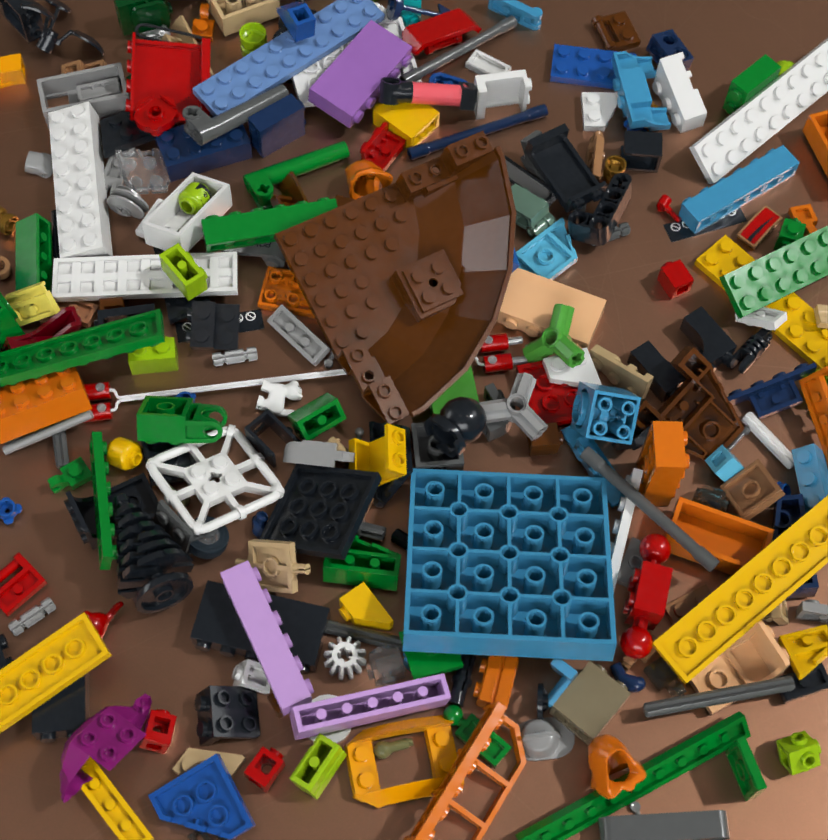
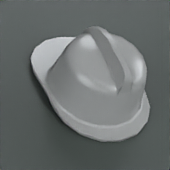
M554 717L543 718V720L531 719L519 725L526 760L557 759L566 756L575 744L574 733Z

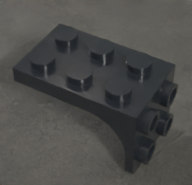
M144 473L111 488V494L108 496V502L113 504V515L110 517V523H114L115 536L112 538V541L117 538L115 512H117L118 508H116L114 503V497L118 494H127L130 503H136L142 509V512L148 513L152 521H154L159 501ZM70 490L66 491L68 499L64 503L83 543L89 542L92 550L98 548L93 496L76 498L72 496Z

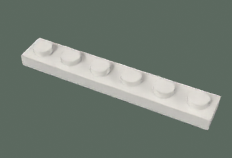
M634 468L631 475H626L625 480L638 491L643 470ZM626 496L620 498L617 511H621L620 520L615 519L612 533L616 534L614 542H610L613 593L635 504Z

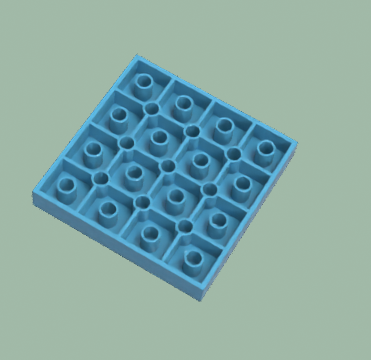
M413 468L410 483L403 651L613 661L617 639L607 485L604 477Z

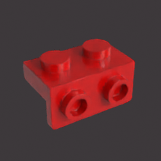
M383 122L380 127L375 128L369 141H365L360 148L361 160L371 161L386 171L405 148L406 140L388 131V123Z

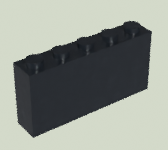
M207 580L190 635L192 644L195 645V648L202 651L214 649L220 651V654L224 656L234 657L235 655L244 656L245 660L250 659L259 662L224 584ZM270 595L272 602L269 603L272 612L277 610L282 621V625L279 626L282 634L288 633L293 645L289 649L293 657L298 655L304 668L300 673H316L326 635V628L331 617L330 608Z

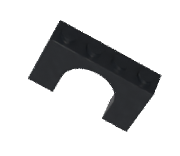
M702 306L684 317L680 330L711 363L714 371L717 369V366L720 364L726 365L734 357L733 354L737 345ZM649 340L630 352L627 363L636 366L637 372L642 375L649 373L654 376L649 389L661 403L669 399L686 380Z

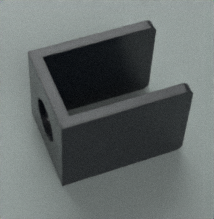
M629 130L624 132V145L620 148V156L626 161V170L658 172L662 159V133Z
M267 409L248 424L244 430L246 438L255 450L261 453L265 460L275 468L277 466L275 453L258 436L269 427L286 444L296 441V436Z

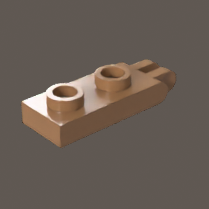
M596 131L590 138L585 164L598 181L601 180L603 175V169L601 168L605 157V152L603 151L604 137L601 131Z

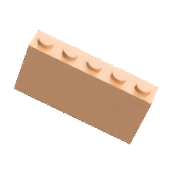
M517 268L511 273L497 322L509 329H516L530 337L539 338L550 325L554 305L563 304L571 306L575 309L568 335L581 349L586 347L588 349L604 312L607 300Z

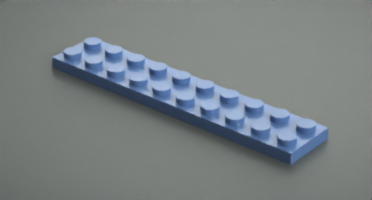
M336 0L313 14L316 18L314 36L295 42L287 30L195 86L193 94L213 116H217L289 80L353 40L370 20L377 24L383 21L385 14L371 0Z

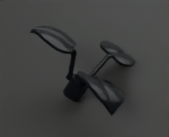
M21 0V9H31L46 16L43 31L36 44L38 48L51 54L56 44L60 46L67 37L73 35L93 45L104 56L105 53L102 46L91 36L78 30H69L59 39V34L52 30L60 9L71 13L70 7L59 0H45V2L56 7L55 13L52 14L34 0Z

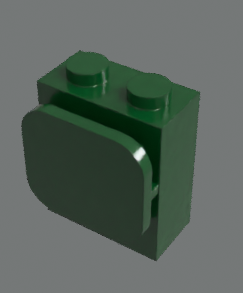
M114 0L118 22L124 36L135 32V27L141 23L170 27V14H173L170 1ZM142 26L138 28V32L140 34L143 32L156 30L155 28L147 26Z

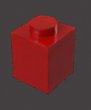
M681 259L665 263L660 268L657 278L671 300L690 292L694 282V278Z

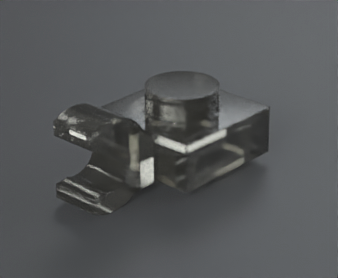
M662 657L644 668V673L658 691L666 688L672 698L683 696L687 692L684 686L676 681L679 677Z

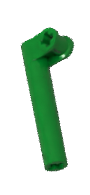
M341 141L243 175V181L257 207L271 209L273 208L270 202L274 192L273 186L281 183L289 172H294L295 176L298 177L349 158L350 152L346 142Z

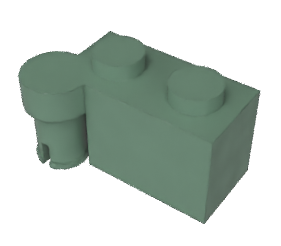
M516 183L511 186L516 209V224L525 230L527 229L528 235L534 239L554 224L556 219L549 212V203L545 199L539 198L527 188H523Z

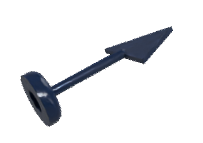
M388 0L387 18L397 20L402 10L432 17L451 10L439 3L437 5L438 13L404 5V0Z

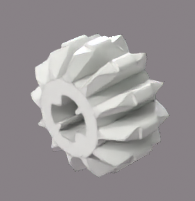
M350 636L346 638V642H342V638L337 637V645L330 642L328 644L330 650L324 651V657L327 659L324 662L325 668H330L329 674L331 676L339 672V680H343L344 674H348V678L352 680L354 678L353 671L361 674L362 668L360 666H364L367 663V660L364 658L366 650L359 649L361 642L358 640L351 644L352 639ZM346 655V657L349 658V661L344 662V659L341 658V656Z

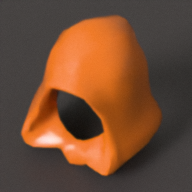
M358 160L345 169L351 199L356 200L379 190V182H381L382 188L389 186L393 182V176L390 173L385 172L381 167L368 160Z
M604 734L595 737L588 747V763L592 772L590 788L596 790L599 795L607 799H613L622 790L631 792L637 783L645 780L647 775L643 766L631 756L625 744L618 738L610 734ZM626 768L630 770L625 781L613 782L609 779V775Z

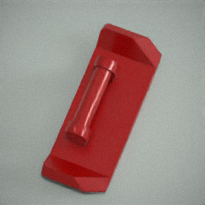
M457 8L407 26L402 31V40L412 46L411 52L413 54L419 55L424 49L425 54L430 55L439 49L462 43V34L472 30L479 33L482 28L466 12Z

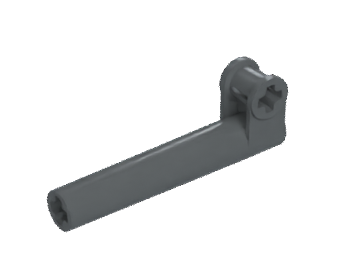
M280 84L212 118L198 106H187L182 111L186 122L184 124V131L198 145L203 146L248 122V117L289 95V92L284 85Z

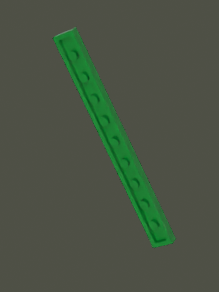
M738 711L642 764L647 776L645 780L637 783L631 792L622 790L615 798L607 799L599 795L595 790L515 834L516 839H568L598 822V818L611 815L724 752L736 739L751 737L745 715ZM629 772L613 780V782L625 781L628 778Z

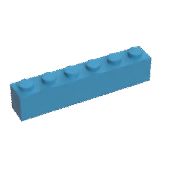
M784 145L777 149L773 148L760 159H753L746 167L736 169L729 177L719 179L710 188H703L698 195L686 198L681 203L678 216L696 234L794 176L800 162Z

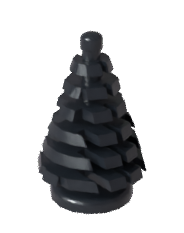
M121 493L116 495L114 503L116 508H118L117 512H115V523L117 524L116 563H119L116 570L118 594L126 599H133L137 611L141 613H156L175 606L183 601L194 587L193 581L188 575L194 567V564L191 562L194 560L181 550L183 548L171 539L172 536L152 521L148 513L142 512V509L136 503H130L127 494Z

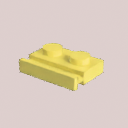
M45 281L4 296L18 315L16 321L19 326L55 315L60 311L50 290L47 291Z

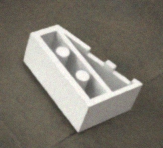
M683 52L659 60L652 84L654 93L658 94L662 101V106L667 107L671 121L680 133L702 127L707 115L698 88L693 89L689 78L692 77L691 71H686L682 62L685 59Z

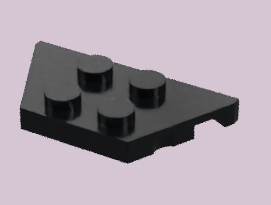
M124 111L100 120L104 158L155 140V136L138 128L135 121L130 120V112Z
M369 422L370 442L385 436L384 425L387 423ZM394 425L406 430L407 475L378 486L373 497L375 507L383 508L413 472L409 427Z

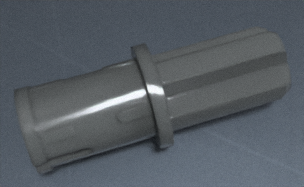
M363 519L356 535L359 538L363 536L383 541L386 536V528L367 523Z

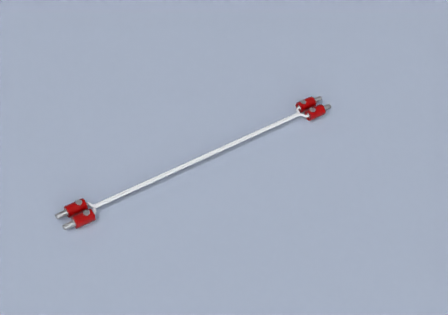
M507 333L488 335L480 349V353L508 350L509 345L522 344L523 337H508ZM511 353L483 356L482 363L477 357L474 359L479 366H483L484 373L512 370L513 365L527 363L525 356L512 357ZM343 369L124 396H119L117 391L110 387L109 381L84 384L89 401L111 399V392L119 400L116 401L114 408H112L111 402L91 404L94 418L83 423L113 419V412L118 409L120 402L143 400L145 396L168 397L176 396L184 391L192 394L262 385L264 379L271 383H282L292 380L298 381L347 374Z

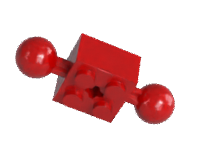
M658 533L645 536L640 543L639 552L644 561L639 568L634 569L633 576L629 578L627 590L630 593L628 599H625L622 614H626L624 623L630 624L632 627L627 628L622 633L620 646L624 654L633 659L644 658L651 652L653 638L647 629L654 631L665 614L673 568L660 564L665 563L669 559L671 544L665 536Z

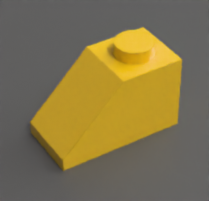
M364 582L339 598L340 608L338 611L345 621L350 620L357 627L384 631L393 629L394 620Z

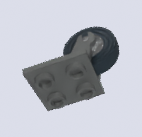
M163 499L158 502L154 523L158 524L163 531L172 536L171 539L183 548L181 550L188 555L193 554L202 559H213L220 556L226 550L229 542V532L225 525L200 536L194 535L193 531ZM207 516L205 523L216 518Z

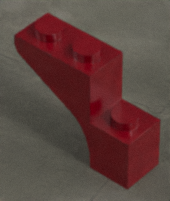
M74 306L65 307L36 330L21 336L7 337L0 352L79 331L82 326L81 317L77 314Z

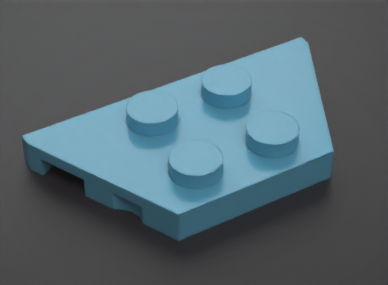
M560 218L516 251L520 264L518 268L554 280L566 271L578 259L575 248L572 246L570 234L566 231L563 218Z

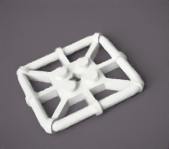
M229 424V426L222 427L223 433L221 437L226 436L222 450L219 454L207 459L198 449V447L207 443H183L147 460L146 468L164 494V500L174 508L181 520L193 531L194 535L200 536L201 534L211 532L237 519L241 521L247 518L248 514L270 505L284 496L285 489L265 463V457L255 450L245 435L236 428V425ZM218 430L211 431L207 435L215 436ZM233 438L236 439L250 458L237 465H234L227 456ZM188 451L197 462L186 468L163 463ZM257 467L271 487L248 482L242 476V473ZM162 474L184 478L189 486L178 491L172 490ZM212 477L220 478V482H216L215 480L210 481V479ZM244 492L264 496L244 506L239 505L234 498ZM193 495H196L202 503V508L196 522L181 502ZM225 501L232 510L205 523L210 507Z

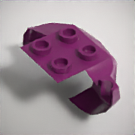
M143 694L135 700L131 707L106 706L86 720L64 744L59 774L63 803L75 795L84 783L93 780L81 769L89 757L110 771L147 735L141 731V728L152 704L151 696Z

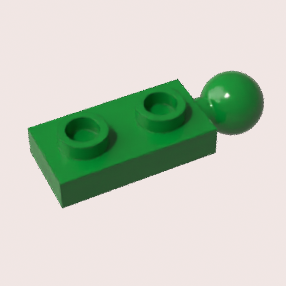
M449 705L443 711V718L453 721L454 723L451 726L457 725L459 727L454 735L466 744L480 719L472 713L465 719L462 709L457 705ZM493 731L489 737L491 738L490 745L484 752H480L479 756L495 769L512 747Z

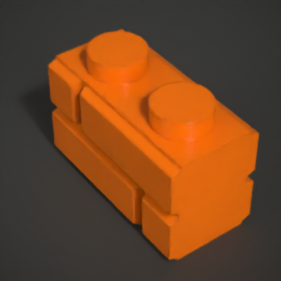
M488 655V658H482L479 672L484 673L482 682L476 681L473 697H477V706L484 708L485 705L500 702L508 708L519 663L517 657Z

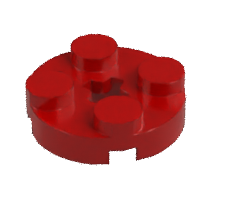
M153 95L143 98L136 104L134 119L139 129L151 133L152 136H160L179 121L176 103L168 96L160 95L161 98H153Z

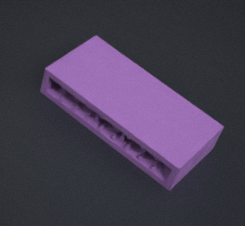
M370 20L310 87L308 101L348 128H351L355 122L359 123L365 110L367 108L371 109L375 104L376 98L379 95L381 78H398L403 66L406 68L412 60V56H410L412 46L373 20Z

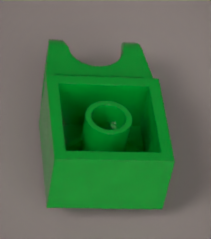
M145 396L136 414L137 441H145L147 444L168 442L171 445L213 443L221 438L223 433L222 427L227 423L228 415L221 406L193 403V398ZM212 412H218L222 415L223 420L219 422L216 419L210 418L209 415ZM207 430H218L215 436H209L205 433Z

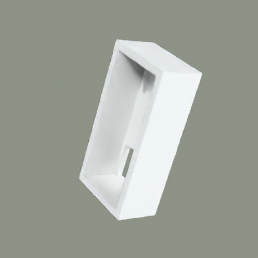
M192 172L142 222L145 243L164 251L179 243L185 251L189 252L203 237L201 219H205L210 215L223 216L233 206L230 184ZM191 182H199L206 185L212 197L195 215L185 213L180 208L178 199L180 192Z

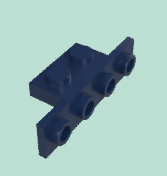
M815 362L809 365L807 363L800 364L792 372L787 374L780 372L766 382L763 380L757 381L749 389L743 391L742 389L734 390L729 393L727 398L733 406L749 400L759 420L801 404L803 399L795 381L814 373L817 366Z

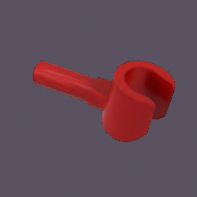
M663 194L656 205L657 209L661 212L666 211L679 223L681 218L670 207L672 203L671 198Z

